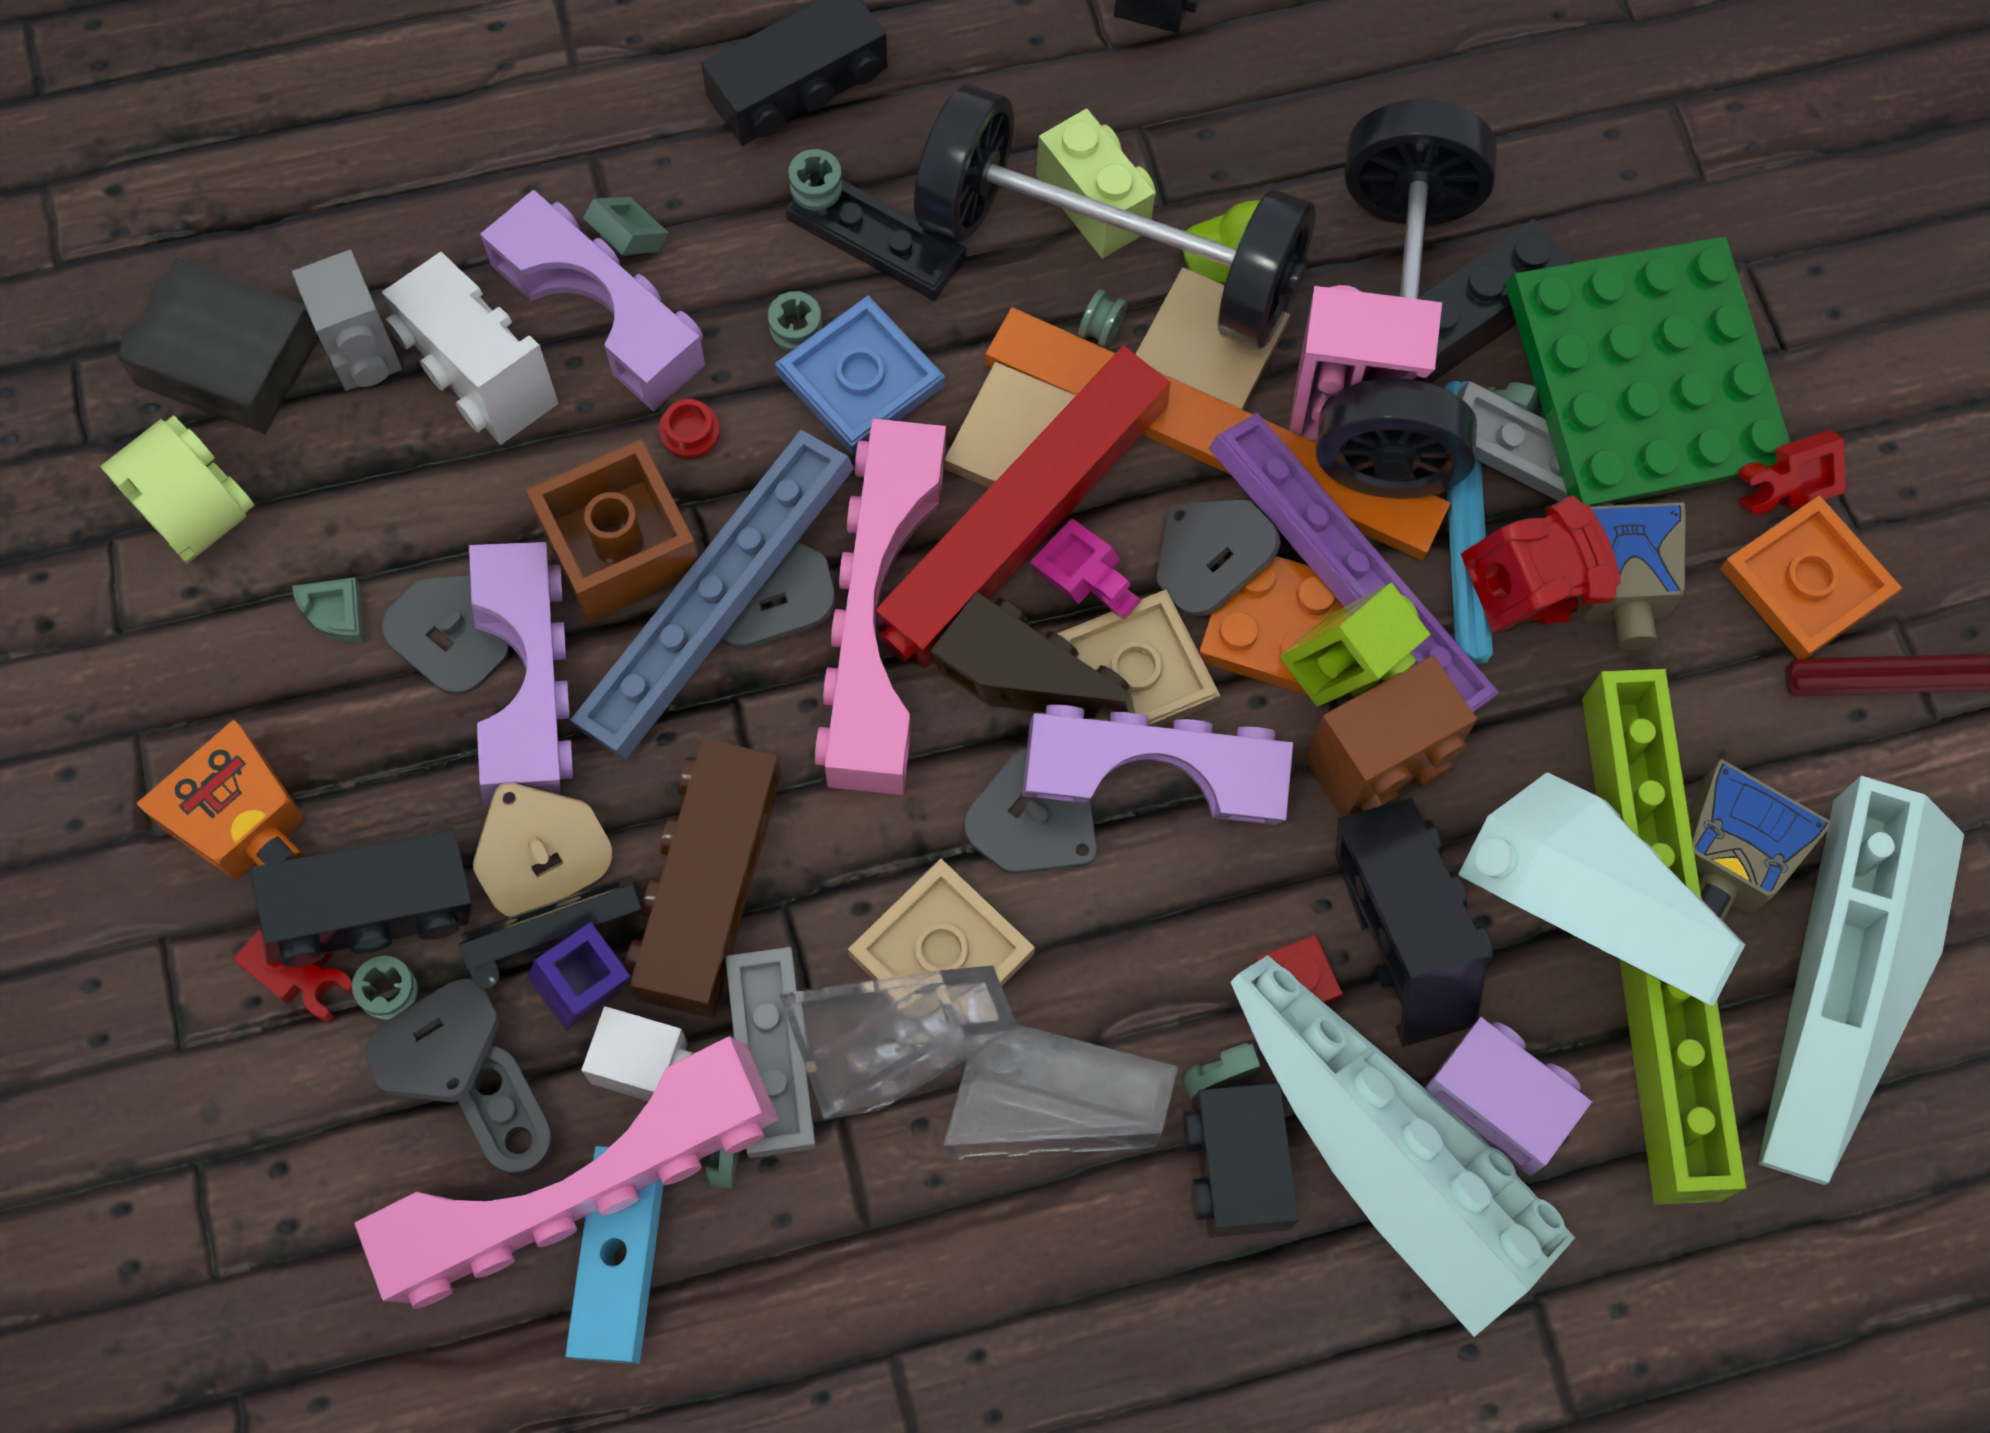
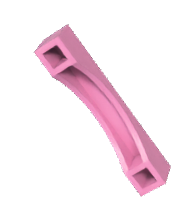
M872 418L869 441L859 440L857 444L855 477L864 478L862 496L850 497L847 532L856 533L854 553L843 552L839 577V588L849 590L846 610L835 609L831 635V646L841 647L838 668L827 667L823 692V705L833 706L830 728L819 727L815 748V765L825 766L828 788L904 795L911 740L910 713L894 691L879 656L876 640V609L879 605L884 581L897 554L915 530L939 509L944 459L946 457V426Z
M728 1036L666 1067L651 1099L629 1129L595 1161L566 1179L526 1195L492 1201L453 1200L415 1192L354 1224L382 1300L411 1303L413 1309H418L434 1304L452 1294L453 1290L450 1283L472 1272L475 1278H481L505 1269L515 1262L512 1252L526 1245L536 1242L538 1247H544L571 1236L577 1231L575 1221L597 1210L600 1216H607L628 1208L640 1199L637 1190L661 1179L663 1185H669L694 1175L702 1168L700 1159L722 1148L726 1154H732L758 1143L764 1138L762 1128L778 1121L779 1118L748 1046Z

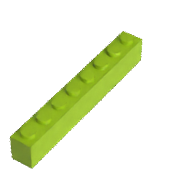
M1666 669L1601 671L1582 698L1596 796L1606 800L1619 813L1621 820L1641 840L1648 843L1660 856L1659 859L1679 880L1701 898ZM1619 959L1654 1205L1721 1202L1745 1190L1746 1182L1717 1000L1714 1006L1709 1005Z

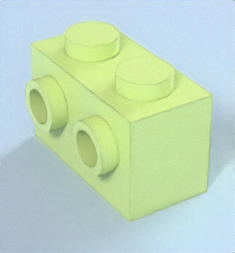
M1087 108L1039 135L1036 176L1040 181L1152 220L1156 190L1151 177L1142 167H1134L1122 152L1121 144L1114 131L1106 124L1101 126ZM1062 208L1102 259L1141 237V235Z

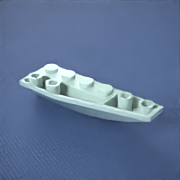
M1860 776L1833 800L1830 815L1832 824L1826 834L1758 1162L1759 1165L1822 1185L1830 1182L1943 952L1964 833L1925 794L1865 776Z
M1267 955L1240 972L1230 983L1259 1048L1280 1084L1282 1091L1332 1172L1374 1227L1475 1337L1526 1294L1575 1237L1565 1227L1559 1212L1547 1201L1539 1199L1517 1176L1514 1165L1504 1153L1490 1147L1476 1131L1310 992L1288 970L1281 967Z

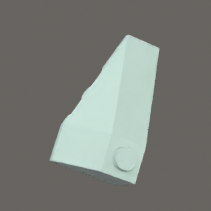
M1547 772L1487 817L1458 874L1459 876L1681 991L1714 1006L1745 944L1691 888L1685 886L1659 859L1660 856L1648 843L1641 840L1621 820L1619 813L1606 800Z

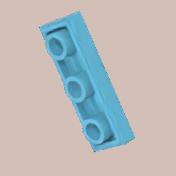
M595 1146L593 1161L609 1147ZM661 1179L637 1190L640 1199L626 1209L607 1216H600L597 1210L585 1216L565 1357L574 1360L640 1364L664 1186ZM626 1245L627 1253L625 1259L615 1266V1252L619 1247Z

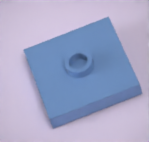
M869 295L775 363L776 374L852 456L856 454L859 440L869 441L872 418L900 421L945 387L944 374Z

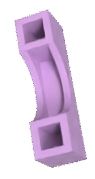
M533 189L480 234L491 266L530 301L552 294L573 293L596 300L614 316L613 326L604 344L612 375L651 410L655 411L706 366L701 345L703 334L697 324L683 311H678L674 314L661 302L658 291L644 276L637 274L632 277L620 266V261L614 251L603 240L595 238L591 241L579 230L576 219L559 202L551 205Z
M546 542L469 545L471 602L475 629L494 634L508 642L519 655L526 668L524 682L511 703L497 714L477 723L479 781L483 806H489L496 788L506 782H513L561 795L560 779H573L571 740L558 741L557 719H569L567 681H554L553 660H566L564 622H551L550 602H563L561 565H548ZM512 792L505 793L503 796V801L506 803H510L515 799V794Z
M1047 705L1045 714L1034 713L1030 720L1022 797L1086 804L1092 798L1101 780L1115 768L1134 761L1153 760L1170 764L1191 777L1206 798L1212 818L1277 825L1286 820L1293 742L1276 741L1275 730L1260 727H1238L1237 736L1212 733V723L1188 719L1174 720L1173 729L1148 726V716L1129 712H1111L1109 721L1084 719L1085 709L1068 705Z

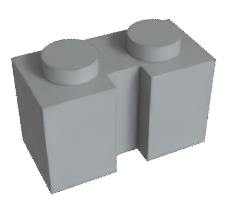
M351 249L292 271L315 331L327 355L330 357L345 391L359 386L368 387L376 385L386 379L388 375L403 370Z

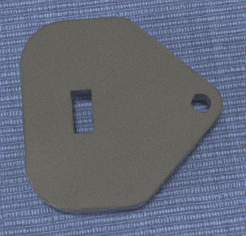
M1248 500L1177 504L1168 511L1156 576L1157 583L1163 590L1167 589L1172 601L1184 613L1198 617L1209 615L1221 608L1274 560L1280 546L1278 531L1266 516ZM1180 515H1185L1181 521H1177ZM1231 551L1234 555L1227 560L1225 555ZM1216 565L1218 569L1212 572L1210 569Z
M796 542L722 637L723 641L734 648L747 649L814 628L826 621L835 608L837 596L830 566L825 556L812 548ZM783 597L787 598V603L783 604ZM771 602L772 606H774L772 608L762 610L761 605Z
M470 575L423 578L416 581L388 608L382 620V633L387 644L433 685L448 694L462 695L476 690L509 656L508 642L494 634L475 629ZM435 630L439 631L453 643L446 652L429 638Z
M1027 748L1016 752L967 811L965 835L968 842L977 852L1009 874L1089 865L1094 861L1097 853L1090 800L1086 804L1033 798V800L1027 802L1025 810L1018 818L1009 812L1022 797ZM1084 846L1088 849V853L1081 856L1077 853L1076 849Z
M460 979L446 984L383 1023L373 1033L366 1047V1059L377 1085L385 1094L390 1096L443 1102H458L470 1092L500 1027V1017L487 991L476 986L473 980ZM443 1024L442 1027H440L439 1029L435 1030L431 1034L427 1035L426 1037L418 1041L417 1038L434 1029L438 1025ZM459 1083L455 1089H452L455 1084Z

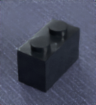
M1272 1083L1199 1090L1192 1103L1193 1110L1183 1112L1186 1148L1188 1152L1198 1151L1201 1178L1192 1179L1191 1183L1192 1202L1196 1220H1207L1209 1238L1290 1230L1299 1221L1280 1084Z

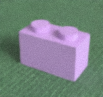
M1480 1017L1466 1032L1426 1085L1425 1089L1476 1131L1490 1146L1500 1150L1513 1164L1529 1176H1532L1547 1165L1592 1101L1579 1092L1581 1085L1569 1072L1555 1064L1549 1063L1545 1066L1525 1051L1526 1044L1515 1031L1499 1022H1492L1490 1024Z

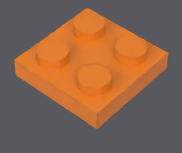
M1820 495L1731 555L1720 567L1725 576L1797 659L1809 658L1890 601L1902 589L1898 582Z
M1276 556L1262 572L1221 608L1211 614L1199 654L1205 664L1307 695L1279 656L1329 614L1344 606L1310 566Z

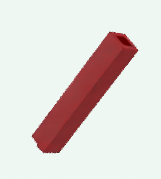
M1123 345L877 607L876 615L879 630L881 631L878 637L882 644L900 660L906 662L912 657L926 669L934 660L931 649L973 595L978 592L990 600L1168 407L1171 382Z

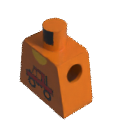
M234 719L136 803L162 830L233 880L242 877L255 864L260 866L304 857L303 853L287 838L302 823L304 819L302 813L258 747Z

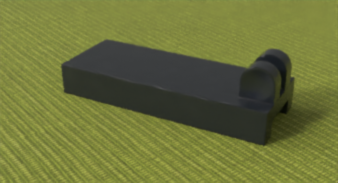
M628 875L461 934L463 942L459 943V948L475 985L488 989L493 987L499 980L500 963L498 959L575 933L590 922L595 926L641 910L640 898L632 876Z

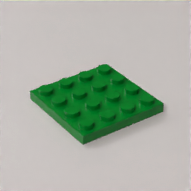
M1726 236L1515 273L1504 282L1568 497L1574 496L1581 503L1589 506H1608L1739 479L1738 470L1741 467L1752 462H1760L1766 466L1776 464V447L1791 443Z

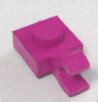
M1072 518L1030 561V564L1040 577L1077 604L1092 592L1112 612L1125 619L1141 602L1139 597L1127 589L1131 585L1130 582L1113 569L1120 561L1113 547Z

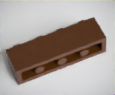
M702 738L697 757L686 758L678 787L679 794L685 795L679 818L669 817L662 836L661 854L667 856L661 879L651 878L644 897L642 913L643 916L649 917L643 941L634 939L626 957L624 968L630 975V987L637 1001L712 1019L715 1018L727 975L725 956L732 955L782 777L778 755Z

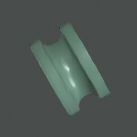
M810 149L799 153L791 161L788 169L790 190L797 204L814 211L831 207L839 200L842 193L841 165L835 156L828 151ZM820 173V179L824 180V184L812 187L811 180H807V175Z
M1101 288L1097 290L1084 313L1078 337L1085 340L1092 337L1096 338L1098 346L1108 349L1122 325L1128 308V301L1121 297L1117 301H1111L1108 299L1107 291Z
M790 291L779 295L772 301L768 309L771 338L780 349L787 352L794 350L823 327L821 309L818 302L809 294L800 291ZM792 314H797V320H800L802 315H804L806 327L794 330V325L790 324L789 329H786L785 318Z
M387 955L376 956L364 962L355 972L352 981V994L357 1004L371 1017L382 1021H388L414 1005L419 995L418 982L412 971L398 958ZM384 975L386 979L392 981L401 976L402 982L394 984L399 994L393 1000L388 1002L381 996L376 997L372 1001L370 1000V994L377 993L372 983L378 977Z

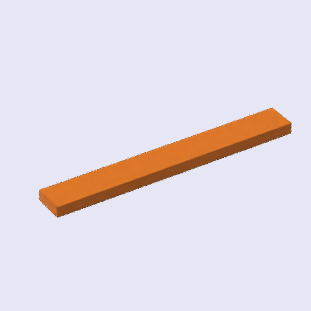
M1011 307L985 353V364L993 367L994 363L997 362L1077 395L1115 353ZM1161 374L1171 382L1168 407L1142 435L1230 474L1208 447L1217 435L1244 421L1253 414ZM1264 420L1363 535L1424 561L1451 504L1450 502L1435 495L1396 499L1367 495L1349 489L1333 480L1320 467L1316 458V442Z

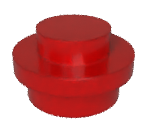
M682 399L669 406L662 415L659 422V435L663 446L669 453L683 459H695L708 454L716 446L720 437V424L716 413L706 404L694 399Z

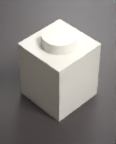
M604 1006L581 1071L592 1085L649 1101L666 1067L694 1053L686 1051L688 1042L682 1029Z

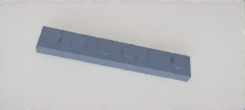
M800 430L570 721L581 732L626 761L854 470L849 457L807 432Z

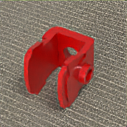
M1574 496L1566 497L1544 510L1548 515L1543 519L1529 518L1506 525L1460 554L1485 612L1492 634L1501 633L1520 622L1539 620L1541 625L1571 622L1569 615L1578 607L1576 597H1582L1583 605L1611 603L1616 599V586L1621 583L1616 558L1601 523L1589 505L1581 503Z

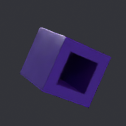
M590 922L535 959L527 977L564 1029L568 1030L618 995L629 980L630 975Z

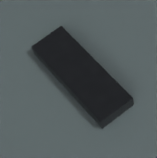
M812 173L808 178L811 180L812 187L824 184V180L820 179V173ZM842 180L841 196L831 207L813 211L803 208L793 199L786 208L788 221L933 301L938 298L966 258L965 246L950 238L922 229L918 225L917 220Z

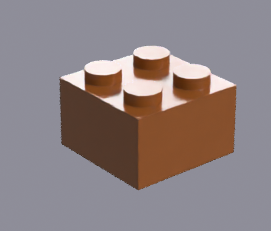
M642 438L526 489L537 521L558 563L561 565V570L588 623L680 582L699 558L695 541Z
M1432 655L1408 668L1405 672L1397 674L1324 714L1305 756V761L1340 815L1346 816L1398 802L1401 799L1398 792L1416 782L1423 789L1446 777L1454 769L1451 763L1453 759L1468 747L1465 739L1476 723L1477 718L1436 657Z

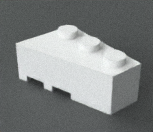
M439 252L382 291L391 313L384 320L393 336L406 350L415 345L424 356L420 363L426 374L441 391L450 386L458 395L460 400L456 402V406L468 424L477 433L486 428L494 439L502 445L559 404L540 345L530 335L519 342L507 328L512 323L509 315L500 307L492 311L480 297L483 295L480 288L442 252Z

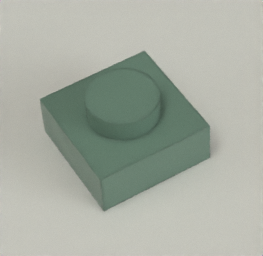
M631 197L595 198L583 217L600 234L601 240L615 253L624 256L659 252L669 235V232Z

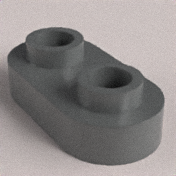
M491 1046L470 1092L458 1103L490 1163L506 1175L514 1177L528 1176L539 1171L549 1161L554 1150V1132L519 1064L507 1051ZM491 1074L500 1075L502 1085L495 1094L483 1095L480 1093V1084L485 1077ZM459 1083L455 1084L452 1088L455 1089ZM520 1132L530 1133L532 1136L530 1148L521 1154L511 1153L509 1145L512 1137Z

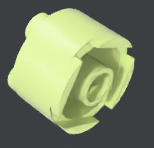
M174 415L167 421L162 419L157 421L100 466L154 529L167 540L169 545L186 564L190 563L247 517L245 513L255 506L240 486L230 476L227 477L214 462L206 467L215 457L190 429H186Z

